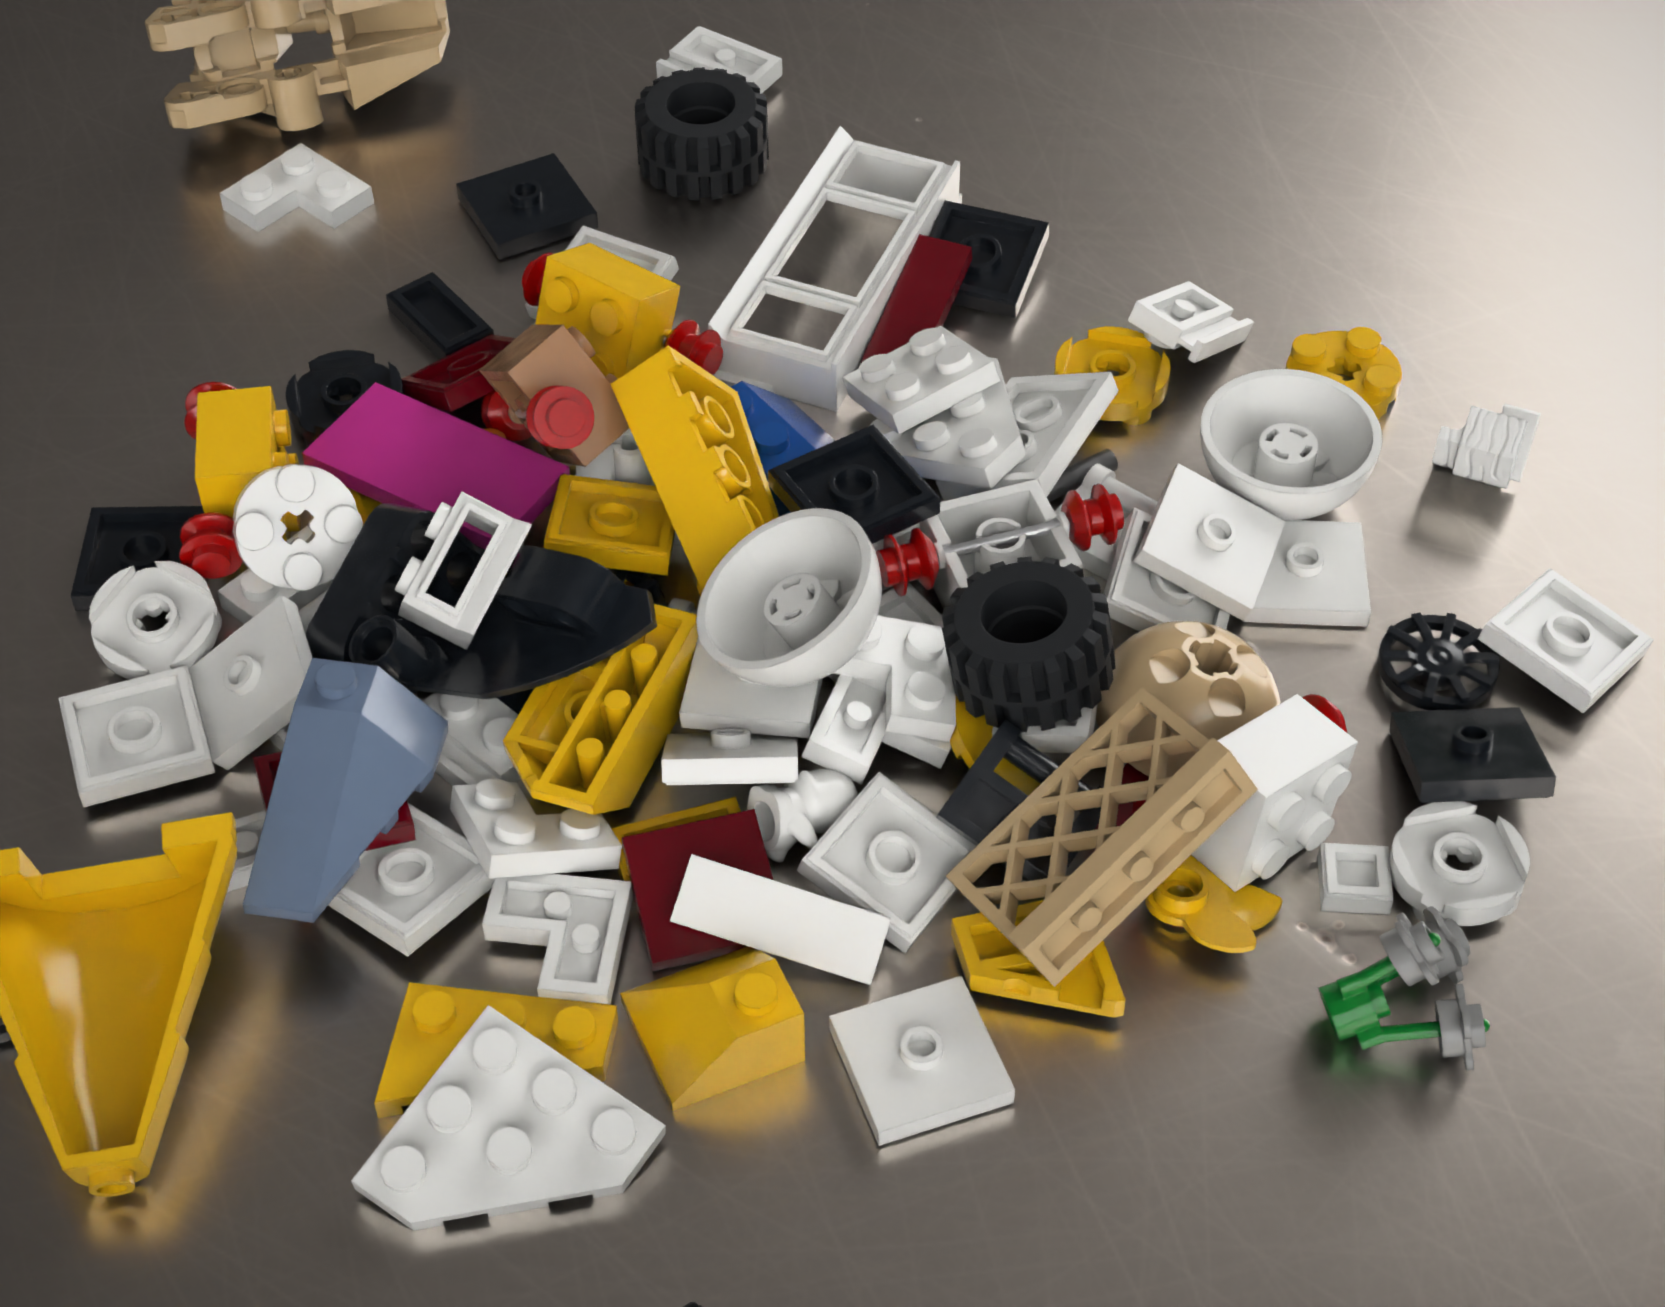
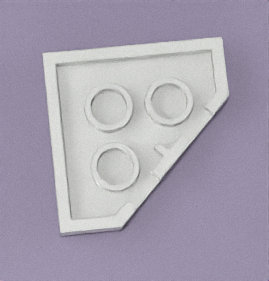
M989 357L995 363L1000 379L999 382L913 428L897 434L879 419H876L870 425L874 424L922 478L992 489L1026 456L998 358Z
M488 1005L351 1182L355 1190L413 1231L443 1226V1221L486 1213H488V1217L548 1207V1202L593 1194V1198L621 1194L626 1190L666 1135V1125Z

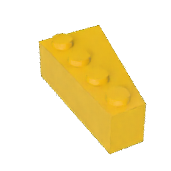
M668 345L610 385L696 576L697 590L701 597L709 577L725 555L744 537L763 524L778 518L779 514L738 392Z

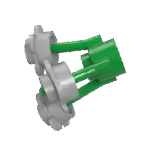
M1433 906L1423 910L1425 923L1421 921L1412 926L1403 912L1396 916L1398 922L1394 923L1395 928L1380 935L1381 943L1388 956L1359 972L1318 987L1323 1005L1338 1040L1342 1041L1356 1036L1362 1050L1384 1042L1438 1038L1441 1057L1463 1056L1465 1069L1469 1071L1474 1070L1472 1048L1486 1047L1485 1032L1489 1030L1490 1023L1487 1019L1483 1018L1480 1004H1466L1463 984H1457L1464 979L1461 971L1462 967L1468 964V956L1470 955L1468 940L1454 920L1447 919L1444 921L1439 911ZM1446 975L1455 984L1456 999L1435 1000L1436 1021L1380 1026L1378 1019L1391 1015L1381 985L1401 976L1408 986H1412L1425 978L1433 986L1439 982L1440 978Z

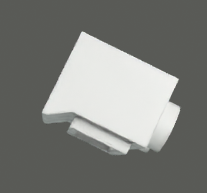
M464 492L460 493L453 507L441 502L424 535L434 540L424 562L412 556L396 585L395 591L405 596L398 615L467 650L513 560L523 545L532 524L514 519ZM465 521L493 537L454 608L427 594L426 591Z

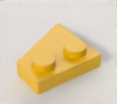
M1044 900L1018 905L1015 926L1017 927ZM982 913L952 918L951 936L969 991L1112 1018L1124 1015L1126 999L1104 941L1100 942L1054 987Z

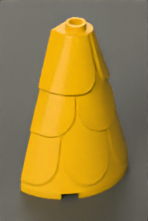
M232 812L162 823V850L165 854L41 874L20 847L0 850V1016L18 1053L14 1065L62 1170L76 1183L89 1186V1193L92 1195L111 1197L130 1193L135 1189V1182L146 1178L150 1174L188 1057L189 1047L185 1038L211 963L210 947L237 859L236 822Z

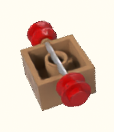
M532 324L479 370L495 389L485 395L481 406V416L486 428L500 430L505 434L506 439L511 441H522L533 436L555 461L586 467L629 429V425L610 385L617 378L611 373L607 376L602 374L590 359L595 355L594 348L585 336L573 326L566 329L564 325Z

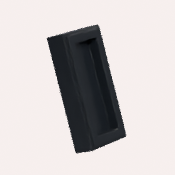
M433 272L386 294L388 310L439 360L491 334L494 335V330Z

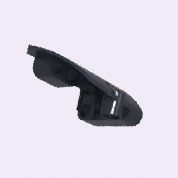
M382 503L374 508L365 521L309 623L305 635L312 658L379 666L413 694L417 691L478 699H491L533 689L594 665L655 629L657 621L653 597L647 589L625 585L610 570L590 559L541 547L523 545L513 560L493 602H491L471 644L466 650L398 615L405 596L395 591L396 585L412 556L424 562L434 540L424 535L435 513L395 503ZM459 531L426 593L455 608L486 549L476 546Z

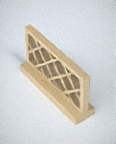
M1141 687L963 858L946 877L1055 987L1238 810L1258 788L1229 749L1213 737L1210 740L1144 687ZM1150 714L1156 719L1154 740L1127 744L1128 733L1144 717ZM1197 752L1172 777H1166L1168 756ZM1151 759L1148 781L1121 785L1124 763ZM1106 767L1104 788L1077 792L1079 780L1086 773L1094 768ZM1146 800L1121 826H1116L1119 804ZM1101 807L1098 829L1072 833L1075 811ZM1057 814L1054 836L1028 840L1030 828L1042 816ZM1095 848V851L1071 875H1066L1069 852ZM1051 855L1048 878L1022 882L1025 859ZM1007 862L1003 885L978 889L973 885L992 864ZM1045 897L1044 901L1016 927L1018 901ZM994 904H1000V909H998Z

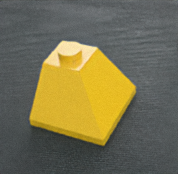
M747 946L620 993L624 1009L672 1111L805 1061L804 1012L776 958L758 949Z

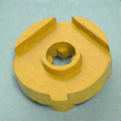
M1097 327L1088 330L1087 339L1079 340L1072 345L1073 337H1071L1061 345L1055 359L1054 375L1108 372V370L1119 372V376H1113L1119 391L1100 420L1122 421L1132 426L1141 425L1150 420L1152 410L1164 401L1169 386L1170 360L1164 350L1161 358L1159 353L1151 348L1152 343L1144 337L1143 333L1123 327Z
M1355 327L1350 331H1326L1317 334L1299 335L1292 343L1291 353L1285 368L1323 375L1347 386L1368 403L1378 419L1387 413L1388 404L1393 400L1396 401L1402 380V369L1397 357L1390 349L1381 344L1380 334L1367 327ZM1337 374L1349 376L1352 378V380L1344 381L1343 378Z

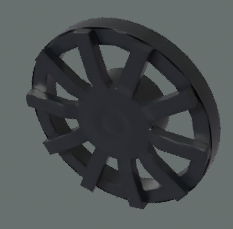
M1419 612L1411 614V618L1405 619L1394 626L1390 625L1381 641L1377 664L1380 676L1386 686L1397 697L1410 705L1428 711L1470 709L1479 705L1492 693L1499 675L1500 655L1478 640L1483 629H1476L1456 619L1455 614L1447 613L1446 616L1422 615ZM1431 630L1442 631L1441 637L1434 638ZM1418 631L1423 641L1420 642L1409 634ZM1451 634L1461 637L1456 643L1450 641ZM1398 641L1410 647L1414 652L1390 649ZM1473 645L1479 652L1464 653L1463 651ZM1390 661L1411 662V667L1396 674ZM1466 664H1486L1488 675L1471 666H1466ZM1465 676L1477 682L1480 686L1468 693L1461 682V677ZM1414 678L1420 685L1426 687L1425 693L1410 687L1406 682ZM1452 688L1456 696L1445 697L1434 694L1436 690L1442 691Z

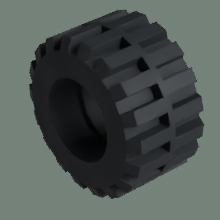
M705 67L693 68V70L689 71L678 70L671 72V76L657 78L653 81V86H646L640 92L641 98L637 99L635 103L638 165H640L643 177L650 179V184L656 189H667V194L674 197L688 196V200H700V198L707 197L714 200L723 198V195L728 193L735 195L742 192L743 186H752L759 180V174L765 173L767 160H769L767 100L764 94H760V88L754 82H746L745 76L738 73L729 74L727 70L718 68L714 70H706Z
M1032 557L1017 558V563L1006 565L1004 561L990 565L991 571L985 574L976 572L967 578L968 587L956 588L950 596L951 606L945 607L942 615L944 626L942 632L954 691L959 702H965L966 711L975 718L985 715L986 724L999 728L1003 721L1007 719L1021 729V732H1027L1029 726H1041V731L1056 728L1055 722L1065 719L1071 723L1082 717L1081 709L1083 707L1093 709L1102 700L1101 691L1109 690L1114 680L1112 670L1116 669L1108 602L1106 595L1101 593L1100 584L1093 576L1084 577L1083 569L1072 563L1062 567L1060 566L1059 559L1045 557L1042 562L1032 561Z

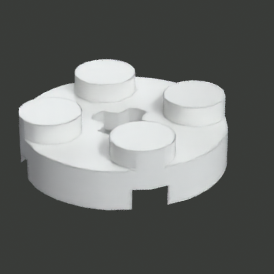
M301 464L277 466L259 473L241 491L235 503L233 513L235 544L238 554L246 566L261 579L272 585L302 591L313 589L315 586L328 583L335 578L363 527L361 515L349 489L333 474L315 466ZM305 509L312 516L308 523V527L313 531L311 536L306 541L297 537L291 543L286 542L282 536L287 528L280 521L281 518L288 511L298 516Z
M154 561L157 567L145 568L136 572L133 565L120 570L100 587L91 602L89 620L92 624L91 638L101 660L109 669L119 676L130 680L187 665L189 669L212 650L218 633L222 628V618L207 582L190 567L173 561ZM162 611L168 612L165 618L167 621L165 626L155 631H145L146 628L141 621L144 616L157 617Z
M1463 801L1428 803L1413 810L1405 818L1403 827L1395 834L1389 854L1391 880L1399 895L1408 904L1413 906L1414 915L1419 921L1425 923L1423 910L1430 906L1439 911L1444 921L1452 919L1459 926H1475L1490 923L1503 916L1512 914L1517 909L1530 867V856L1525 841L1511 823L1499 815L1496 823H1494L1487 817L1475 814L1477 805ZM1456 854L1460 862H1472L1474 866L1470 867L1467 871L1454 869L1446 864L1447 855Z

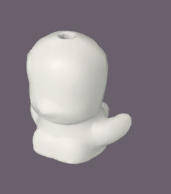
M815 769L809 772H800L795 783H784L782 788L766 783L753 786L749 792L747 810L755 809L767 856L772 861L781 863L784 861L787 851L797 841L812 849L817 843L816 833H825L858 796L854 783L848 776L835 770Z

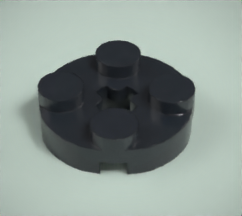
M342 350L318 356L308 362L310 371L302 375L298 381L296 374L293 375L287 384L285 397L292 425L303 434L305 444L310 446L375 382L401 394H404V389L399 371L390 362H388V369L382 364L375 363L374 354L360 350ZM352 394L353 399L340 401L342 395Z

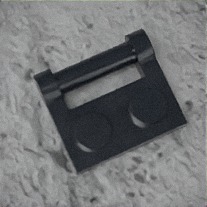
M1007 719L1003 721L936 816L937 819L976 846L1028 797V795L994 772L1002 758L1040 784L1060 766L1018 735L1022 730ZM1079 780L1077 792L1093 790L1092 787ZM1101 807L1079 810V814L1073 822L1072 833L1094 830L1099 823ZM1055 814L1042 816L1030 828L1028 840L1054 836L1057 816ZM1079 851L1069 852L1067 868ZM1051 855L1025 859L1022 879L1032 881L1048 878ZM1003 862L1001 864L1006 867L1007 862Z

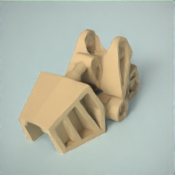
M171 0L172 6L158 7L145 20L151 50L165 52L189 47L193 49L194 71L189 75L191 82L178 83L164 98L170 127L184 129L232 120L259 112L275 116L278 129L298 131L315 127L324 121L319 95L341 92L354 110L440 63L450 34L445 0ZM316 31L318 35L331 33L332 59L275 70L273 63L277 62L293 43L292 34Z

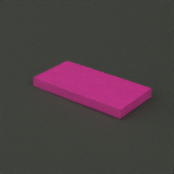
M376 382L302 452L304 465L323 469L337 477L346 487L381 503H395L435 513L441 502L453 507L460 493L464 492L514 519L530 524L555 499L560 475H570L569 466ZM465 521L459 530L473 544L482 549L487 548L493 537Z

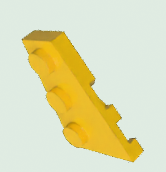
M409 982L374 1101L377 1117L384 1118L404 1113L403 1106L411 1105L488 1005L603 1082L606 1080L618 1026L617 1005Z

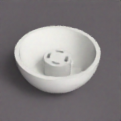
M1270 369L1237 377L1221 386L1210 397L1201 416L1200 437L1202 451L1209 471L1217 484L1282 520L1313 518L1328 513L1344 504L1361 489L1371 475L1382 446V431L1378 418L1361 396L1331 378L1302 370Z
M824 508L791 512L758 527L739 541L725 555L712 572L703 589L696 618L697 633L703 648L719 665L729 672L750 682L766 686H799L818 681L834 673L849 662L862 648L874 627L879 613L882 580L878 558L871 541L863 528L853 518L842 512Z

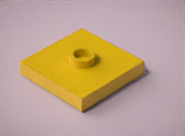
M563 474L560 475L543 548L578 555L590 559L605 568L668 576L675 529L654 485Z

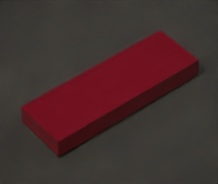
M919 234L861 363L874 355L888 354L909 343L910 338L919 331L939 326L943 327L971 264L972 247Z

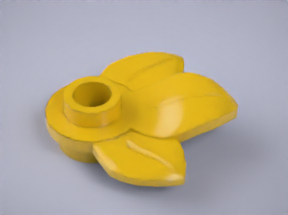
M1190 855L1145 899V904L1149 912L1158 920L1173 926L1184 927L1195 941L1210 949L1226 953H1244L1256 948V937L1253 931L1266 926L1280 911L1283 900L1277 895L1250 884L1234 892L1195 857Z

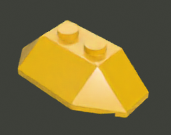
M654 604L657 621L655 629L594 665L533 689L503 739L504 750L532 798L593 815L630 807L662 749L667 734H670L680 716L679 711L698 638L697 614Z

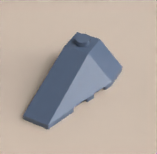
M312 658L292 711L243 901L244 914L314 923L360 867L359 857L380 832L387 834L399 819V808L414 790L421 793L433 779L448 733V721L379 666Z

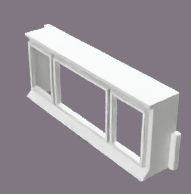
M840 126L708 323V330L712 329L719 333L723 349L721 365L713 376L729 387L744 381L785 398L837 412L848 394L842 377L859 369L864 353L919 234L930 236L945 200L962 203V193H959L960 161L955 160L953 165L950 166L943 162L856 141ZM826 200L903 220L857 297L778 276ZM765 294L845 315L824 350L743 329Z

